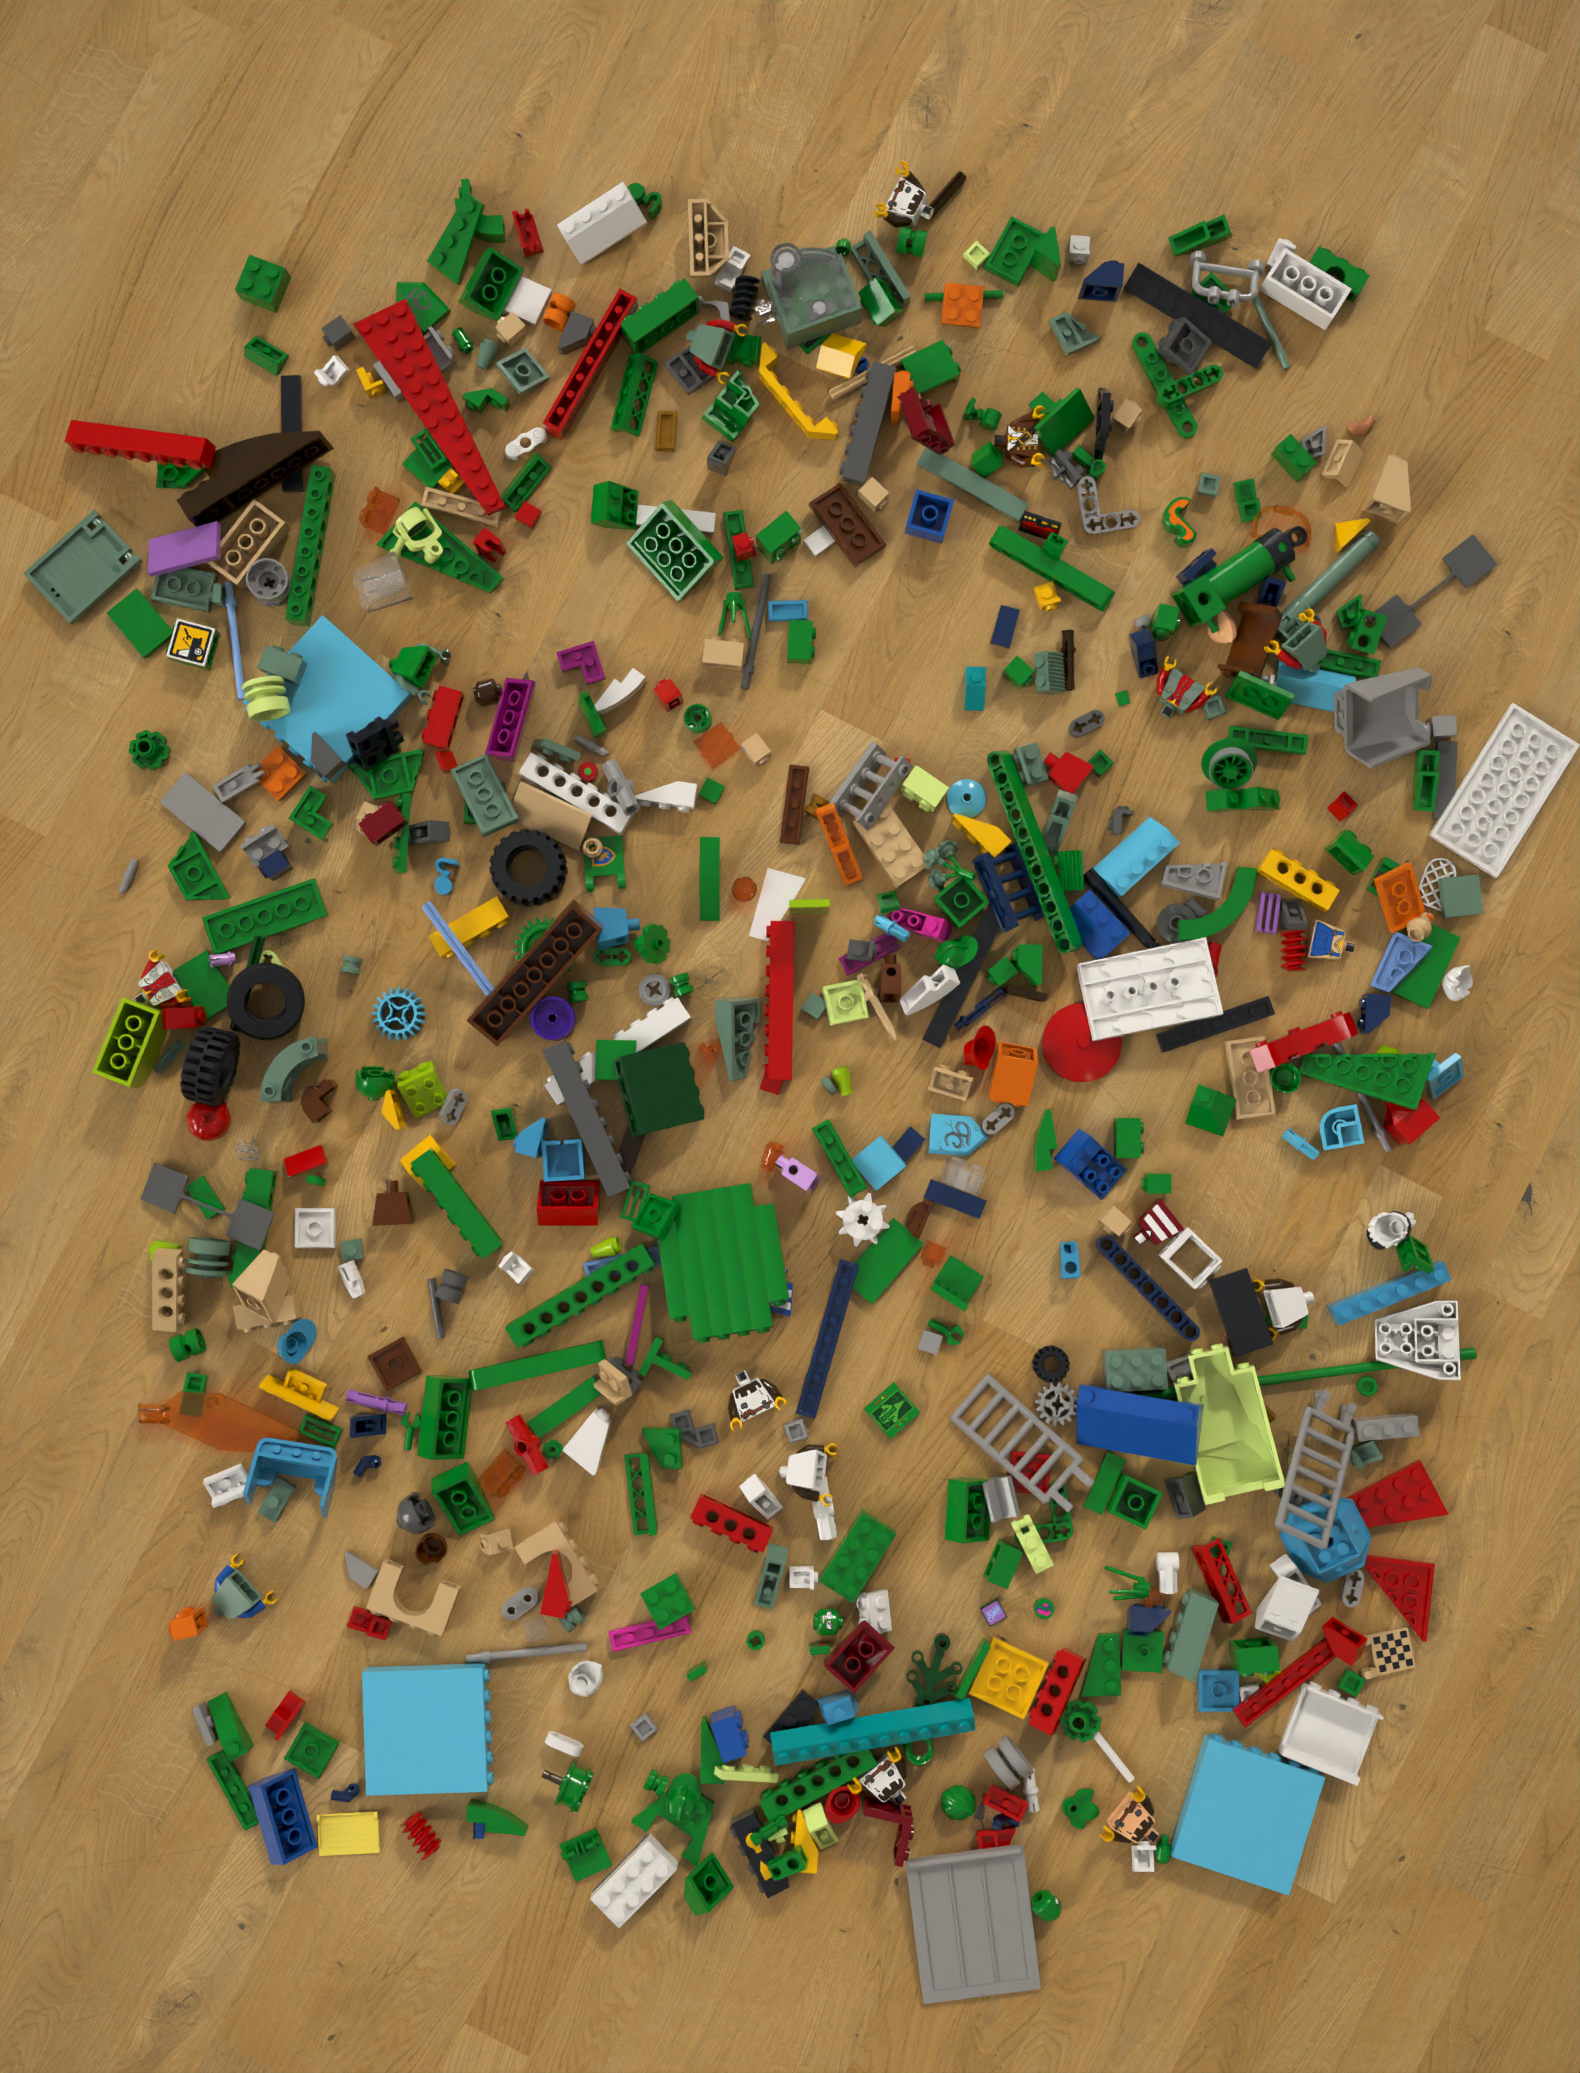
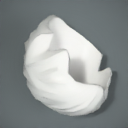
M1470 966L1454 967L1445 975L1442 986L1450 1000L1457 1002L1470 994L1468 989L1473 984Z
M588 1660L576 1664L568 1675L570 1690L576 1695L589 1697L596 1693L603 1681L602 1665Z

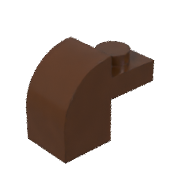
M324 1079L316 1086L317 1090L313 1086H308L304 1090L301 1097V1105L304 1113L312 1123L320 1122L332 1112V1109L323 1098L338 1087L334 1080L329 1079L327 1081Z

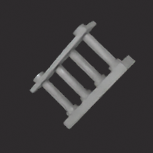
M871 742L828 803L834 802L838 815L841 818L846 812L856 816L857 819L855 821L866 831L871 828L913 767L902 755L896 762L885 757L887 753L875 742ZM880 763L892 768L885 778L874 773ZM869 779L880 784L874 794L863 789ZM857 796L868 800L863 810L851 805Z

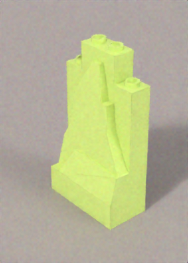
M1222 1343L1211 1345V1349L1203 1351V1348L1191 1350V1354L1187 1356L1193 1378L1189 1379V1376L1178 1378L1177 1382L1174 1383L1178 1402L1189 1401L1204 1404L1195 1470L1205 1505L1225 1501V1497L1263 1488L1265 1491L1283 1488L1285 1481L1254 1365H1249V1362L1238 1364L1237 1368L1234 1369L1228 1346H1223Z

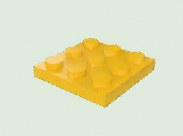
M993 1636L990 1642L991 1648L976 1674L968 1693L1024 1720L1049 1663Z

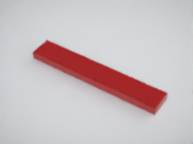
M1326 1637L1232 1709L1245 1728L1337 1657L1333 1654Z

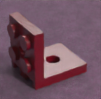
M863 1797L864 1816L899 1823L893 1848V1858L895 1866L903 1867L904 1860L908 1861L910 1852L908 1841H912L914 1835L911 1806L902 1803L897 1805L889 1800L883 1803L880 1800L875 1801Z

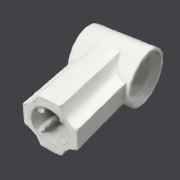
M1157 1552L1156 1566L1159 1571V1592L1165 1594L1177 1593L1178 1552Z

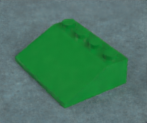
M673 500L662 502L626 543L678 602L706 578L724 559Z

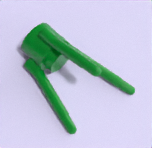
M729 592L726 594L718 635L722 634L727 609L731 611L732 623H735L736 611H739L741 608L748 639L751 640L745 600H742L741 593Z
M1109 1566L1104 1567L1105 1570L1137 1580V1582H1133V1589L1109 1590V1594H1130L1114 1596L1113 1600L1149 1598L1150 1581H1145V1577L1136 1576Z

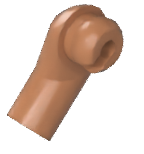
M1369 415L1363 423L1349 422L1346 429L1352 435L1363 436L1374 425L1376 420Z

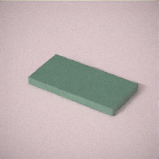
M487 754L450 770L483 837L519 822V818Z

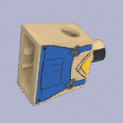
M1315 920L1310 925L1307 948L1305 949L1307 955L1304 956V959L1338 960L1341 958L1342 952L1347 954L1353 953L1354 943L1344 941L1346 935L1344 930Z

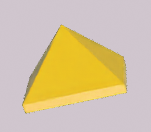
M1365 518L1335 523V551L1338 553L1366 527L1370 520Z

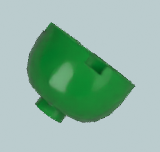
M364 1066L361 1068V1071L356 1069V1088L363 1096L368 1097L369 1100H380V1098L385 1097L386 1091L393 1090L395 1071L389 1069V1072L383 1071L384 1067Z

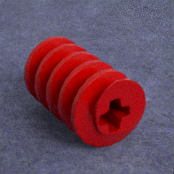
M1289 930L1281 933L1282 937L1287 938L1281 941L1282 945L1287 946L1281 949L1282 953L1287 954L1281 957L1282 961L1287 962L1281 965V968L1286 971H1307V969L1301 968V965L1307 963V961L1301 960V957L1307 955V953L1301 952V949L1307 948V945L1301 944V941L1307 940L1306 937L1301 936L1302 933L1307 932L1305 930Z
M419 1811L408 1817L400 1826H406L403 1834L410 1832L407 1839H415L412 1846H420L417 1854L424 1852L425 1854L421 1859L425 1860L439 1849L441 1839H434L437 1833L435 1831L430 1832L432 1829L430 1824L425 1826L427 1819H420L422 1812Z

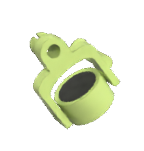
M418 507L411 508L398 518L392 531L398 537L394 548L390 550V555L393 558H400L401 550L406 545L413 552L423 550L426 562H436L443 552L442 546L437 541L442 531L427 508L423 509L422 512ZM426 525L433 532L422 540L413 541L410 539L422 531Z

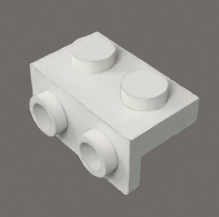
M241 1463L204 1478L203 1484L212 1498L211 1505L213 1508L224 1506L234 1499L244 1497L243 1491L248 1474Z
M881 1589L869 1593L860 1592L857 1597L859 1624L866 1620L879 1633L892 1631L888 1590Z

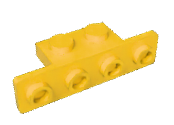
M292 1367L288 1371L284 1382L267 1375L260 1383V1389L295 1404L304 1410L310 1411L323 1419L332 1421L339 1411V1407L322 1400L327 1387L326 1383Z

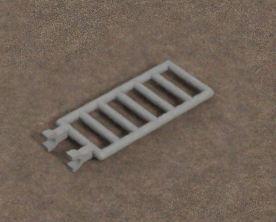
M986 1375L950 1416V1420L1044 1504L1053 1498L1069 1512L1073 1505L1058 1492L1066 1481L1074 1474L1089 1488L1094 1483V1480L1079 1468L1084 1462L1083 1457L991 1375ZM989 1384L998 1393L970 1425L966 1424L960 1416ZM1005 1398L1012 1405V1408L983 1439L975 1430L1001 1400ZM1020 1412L1028 1420L1005 1447L998 1452L990 1444L1014 1416ZM1035 1425L1043 1434L1019 1462L1013 1466L1005 1458ZM1051 1439L1058 1448L1029 1480L1021 1473L1022 1469L1043 1445ZM1065 1452L1074 1461L1044 1494L1036 1485Z
M1324 1389L1321 1390V1393L1315 1391L1313 1408L1307 1406L1304 1409L1275 1520V1527L1322 1550H1325L1328 1546L1356 1434L1355 1428L1351 1427L1350 1423L1357 1408V1405L1351 1402L1348 1403V1406L1341 1404L1340 1420L1323 1413L1325 1404L1330 1397V1392ZM1311 1416L1347 1433L1345 1444L1310 1428ZM1306 1435L1341 1451L1340 1463L1304 1446ZM1301 1454L1337 1470L1335 1482L1299 1465ZM1296 1473L1332 1489L1330 1501L1295 1485ZM1291 1492L1327 1508L1326 1519H1321L1290 1504ZM1288 1511L1323 1528L1321 1539L1284 1523L1286 1512Z

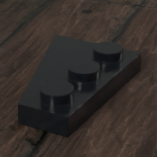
M802 1688L763 1734V1737L772 1744L771 1732L809 1726L818 1702Z

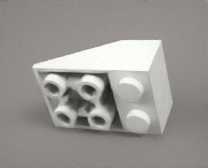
M1280 1576L1257 1607L1255 1629L1294 1642L1304 1627L1319 1590Z

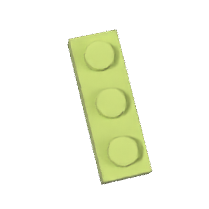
M724 1763L723 1766H715L714 1774L721 1780L777 1783L779 1775L772 1770V1767L761 1765L760 1768H754L747 1764L735 1767L733 1764Z

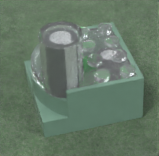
M782 243L774 248L770 257L771 268L761 271V279L787 349L861 323L862 307L843 256L842 254H837L834 245L825 249L817 247L799 249L794 244Z

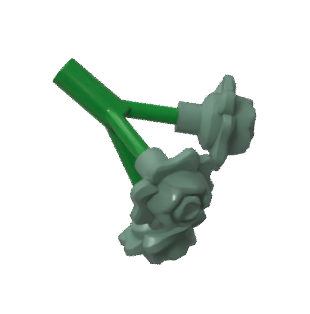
M951 840L943 841L934 850L928 849L924 855L923 862L927 864L926 869L938 865L955 871L952 874H943L938 868L931 870V874L928 877L929 885L936 888L938 892L944 889L945 882L950 878L961 876L972 881L976 878V873L961 868L956 861L954 853L958 850L956 847L957 842H952ZM948 858V860H951L953 862L955 867L944 862V860Z

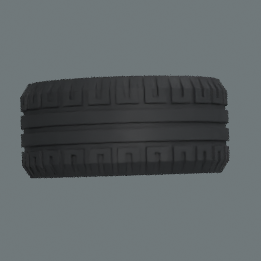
M265 962L246 967L234 978L227 993L226 1004L229 1017L238 1030L254 1039L272 1040L287 1035L297 1026L304 1012L305 995L302 985L294 973L286 967H282V965ZM272 983L282 990L285 996V1007L280 1015L273 1019L264 1020L255 1017L249 1011L247 995L257 984Z

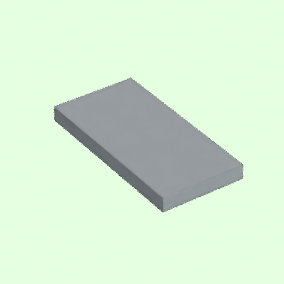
M186 772L160 801L162 805L221 853L247 823Z

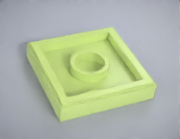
M853 980L822 987L830 1026L869 1018L867 1004L863 996L864 990L860 981Z

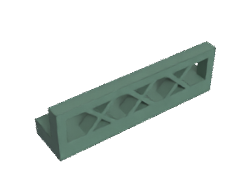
M871 230L866 232L863 240L852 246L850 252L869 282L873 278L887 281L889 290L891 288L893 291L891 292L892 295L897 297L900 302V308L910 304L911 296ZM865 246L869 252L868 258L859 256L857 250ZM869 263L878 266V274L868 271Z

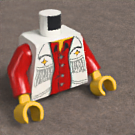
M158 948L149 952L150 959L139 981V986L143 992L135 997L136 1001L142 1004L151 1002L153 1006L162 1009L179 1007L184 1002L190 1001L192 998H186L185 996L188 989H183L169 964L163 961L160 962V960L165 958V955L158 956Z

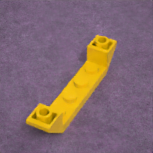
M764 342L761 348L759 379L808 438L836 441L839 438V427L837 424L826 417L815 425L813 419L809 415L805 416L801 411L803 409L799 402L791 399L789 390L784 385L781 386L778 383L776 374L770 370L777 365L778 353L773 346L769 347Z

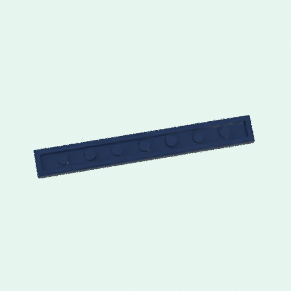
M843 1259L839 1261L797 1407V1414L814 1419L816 1417L859 1264Z

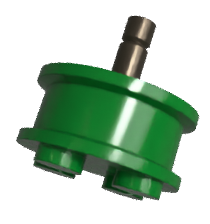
M572 1761L564 1777L544 1770L542 1778L560 1785L558 1789L560 1791L554 1805L557 1806L560 1803L567 1806L572 1813L573 1811L578 1812L594 1775L590 1768L584 1770L576 1766L575 1761Z

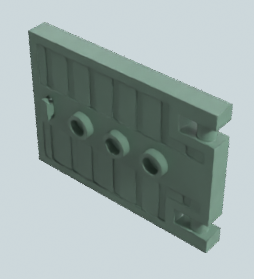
M96 510L88 514L24 572V575L71 625L75 624L143 562L136 554L134 556L131 554L133 550L105 520H100L102 517ZM95 525L96 528L91 530L90 528ZM126 559L127 562L123 565L121 562Z

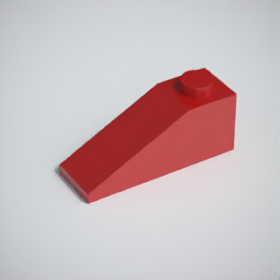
M554 1550L540 1614L564 1619L566 1613L571 1612L573 1601H569L570 1591L559 1550Z

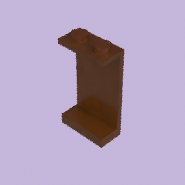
M1240 601L1238 609L1243 616L1236 638L1234 639L1226 664H1218L1217 668L1227 678L1233 679L1241 670L1261 679L1269 656L1264 647L1268 646L1271 649L1272 644L1269 641H1274L1283 614L1274 606Z

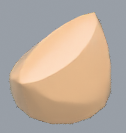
M1221 611L1213 617L1219 630L1212 633L1208 627V635L1215 643H1232L1237 635L1236 623L1227 612Z

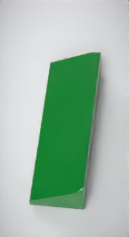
M533 454L500 495L504 504L516 513L552 467L541 456Z

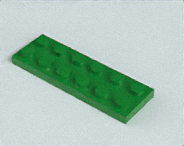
M313 878L202 917L214 955L253 943L254 936L256 935L268 938L328 917V913L317 881Z

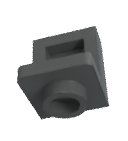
M1117 806V809L1111 812V818H1108L1107 823L1110 835L1118 836L1121 833L1122 816L1131 817L1134 814V810H1129L1128 806Z

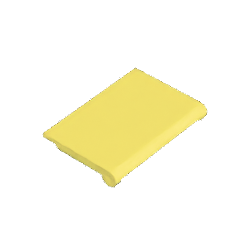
M378 1811L317 1814L319 1856L380 1853Z

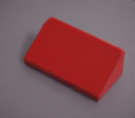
M322 1144L284 1158L288 1177L296 1176L328 1163Z

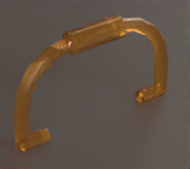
M1280 505L1267 506L1255 515L1252 524V538H1258L1263 535L1257 534L1259 518L1264 513L1273 511L1274 513L1298 516L1304 522L1307 532V540L1301 547L1310 546L1311 525L1307 517L1301 512L1296 511L1295 508Z

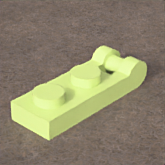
M1029 1514L1023 1516V1519L1011 1522L1035 1573L1037 1574L1053 1566L1054 1564ZM1028 1526L1029 1530L1022 1533L1021 1528Z

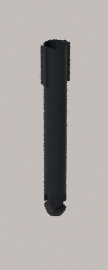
M1093 868L1088 870L1083 875L1084 881L1102 898L1146 948L1160 947V944L1155 942V938L1106 885L1107 883Z

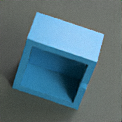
M582 1139L564 1140V1144H562V1140L542 1142L544 1182L586 1179L585 1146Z

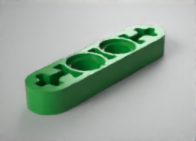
M1213 364L1163 386L1156 394V401L1160 406L1167 407L1214 386L1222 379L1223 370L1220 366ZM1210 373L1216 374V377H1215V376H1211V377H1209V378L1207 379V377H1208V375H1209ZM1193 378L1200 379L1202 386L1195 385ZM1177 386H1184L1186 393L1179 392ZM1172 392V395L1169 398H1164L1162 396L1163 394L1168 395Z

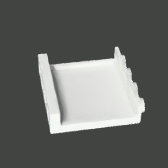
M1310 1681V1684L1304 1682L1298 1693L1277 1750L1284 1757L1358 1786L1360 1777L1357 1774L1378 1718L1383 1720L1384 1717L1378 1712L1379 1709L1367 1704L1365 1707L1360 1705V1701L1349 1696L1345 1699L1340 1697L1341 1694L1335 1690L1329 1689V1691L1321 1689V1685Z

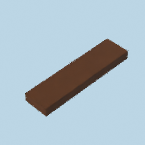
M791 764L789 766L780 843L800 845L809 767Z

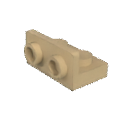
M604 1359L599 1362L601 1371L599 1375L601 1379L594 1383L595 1389L615 1405L632 1396L628 1378L607 1360Z

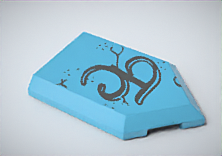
M931 1114L928 1153L969 1156L989 1138L971 1116Z

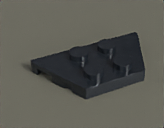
M1099 388L1095 460L1103 459L1106 440L1109 437V432L1112 430L1113 421L1110 420V414L1113 412L1114 400H1111V392L1107 388Z

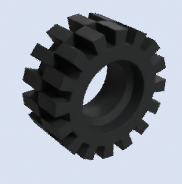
M1052 1345L1043 1346L1044 1348L1037 1350L1038 1352L1034 1354V1360H1032L1035 1374L1045 1382L1055 1383L1056 1381H1061L1063 1377L1067 1376L1066 1373L1070 1369L1068 1356L1058 1347ZM1050 1356L1057 1358L1059 1362L1058 1368L1053 1372L1046 1371L1043 1366L1044 1360Z

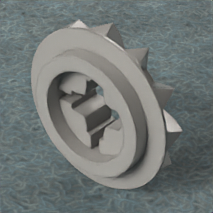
M657 974L646 976L639 985L640 998L651 1006L662 1005L670 995L668 981L663 976ZM660 983L658 990L662 995L654 994L650 998L651 990L647 986L655 987Z

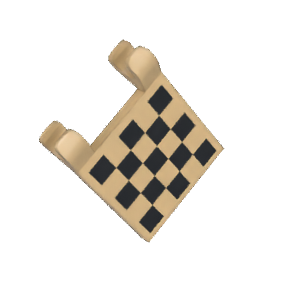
M1405 1626L1363 1635L1368 1639L1365 1646L1370 1645L1374 1667L1361 1669V1676L1365 1677V1679H1372L1379 1675L1416 1667L1408 1627Z

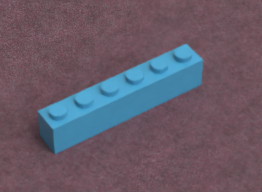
M1433 1261L1435 1270L1431 1274L1414 1269L1327 1304L1334 1324H1345L1451 1281L1444 1261Z

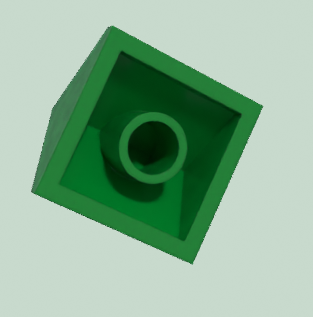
M1055 226L1049 229L1037 245L1031 261V266L1051 281L1057 280L1061 267Z

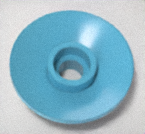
M963 779L950 787L947 794V804L953 814L956 813L973 818L984 809L986 794L983 787L976 781ZM968 794L971 800L965 801L963 796Z

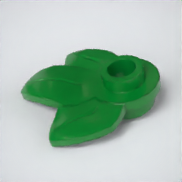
M1090 1788L1079 1789L1073 1797H1067L1063 1800L1062 1812L1069 1817L1073 1827L1084 1829L1086 1820H1093L1100 1814L1099 1808L1091 1802L1094 1790Z

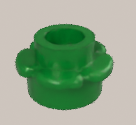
M555 1439L546 1442L543 1446L544 1455L549 1459H558L561 1456L560 1453L563 1452L562 1444Z

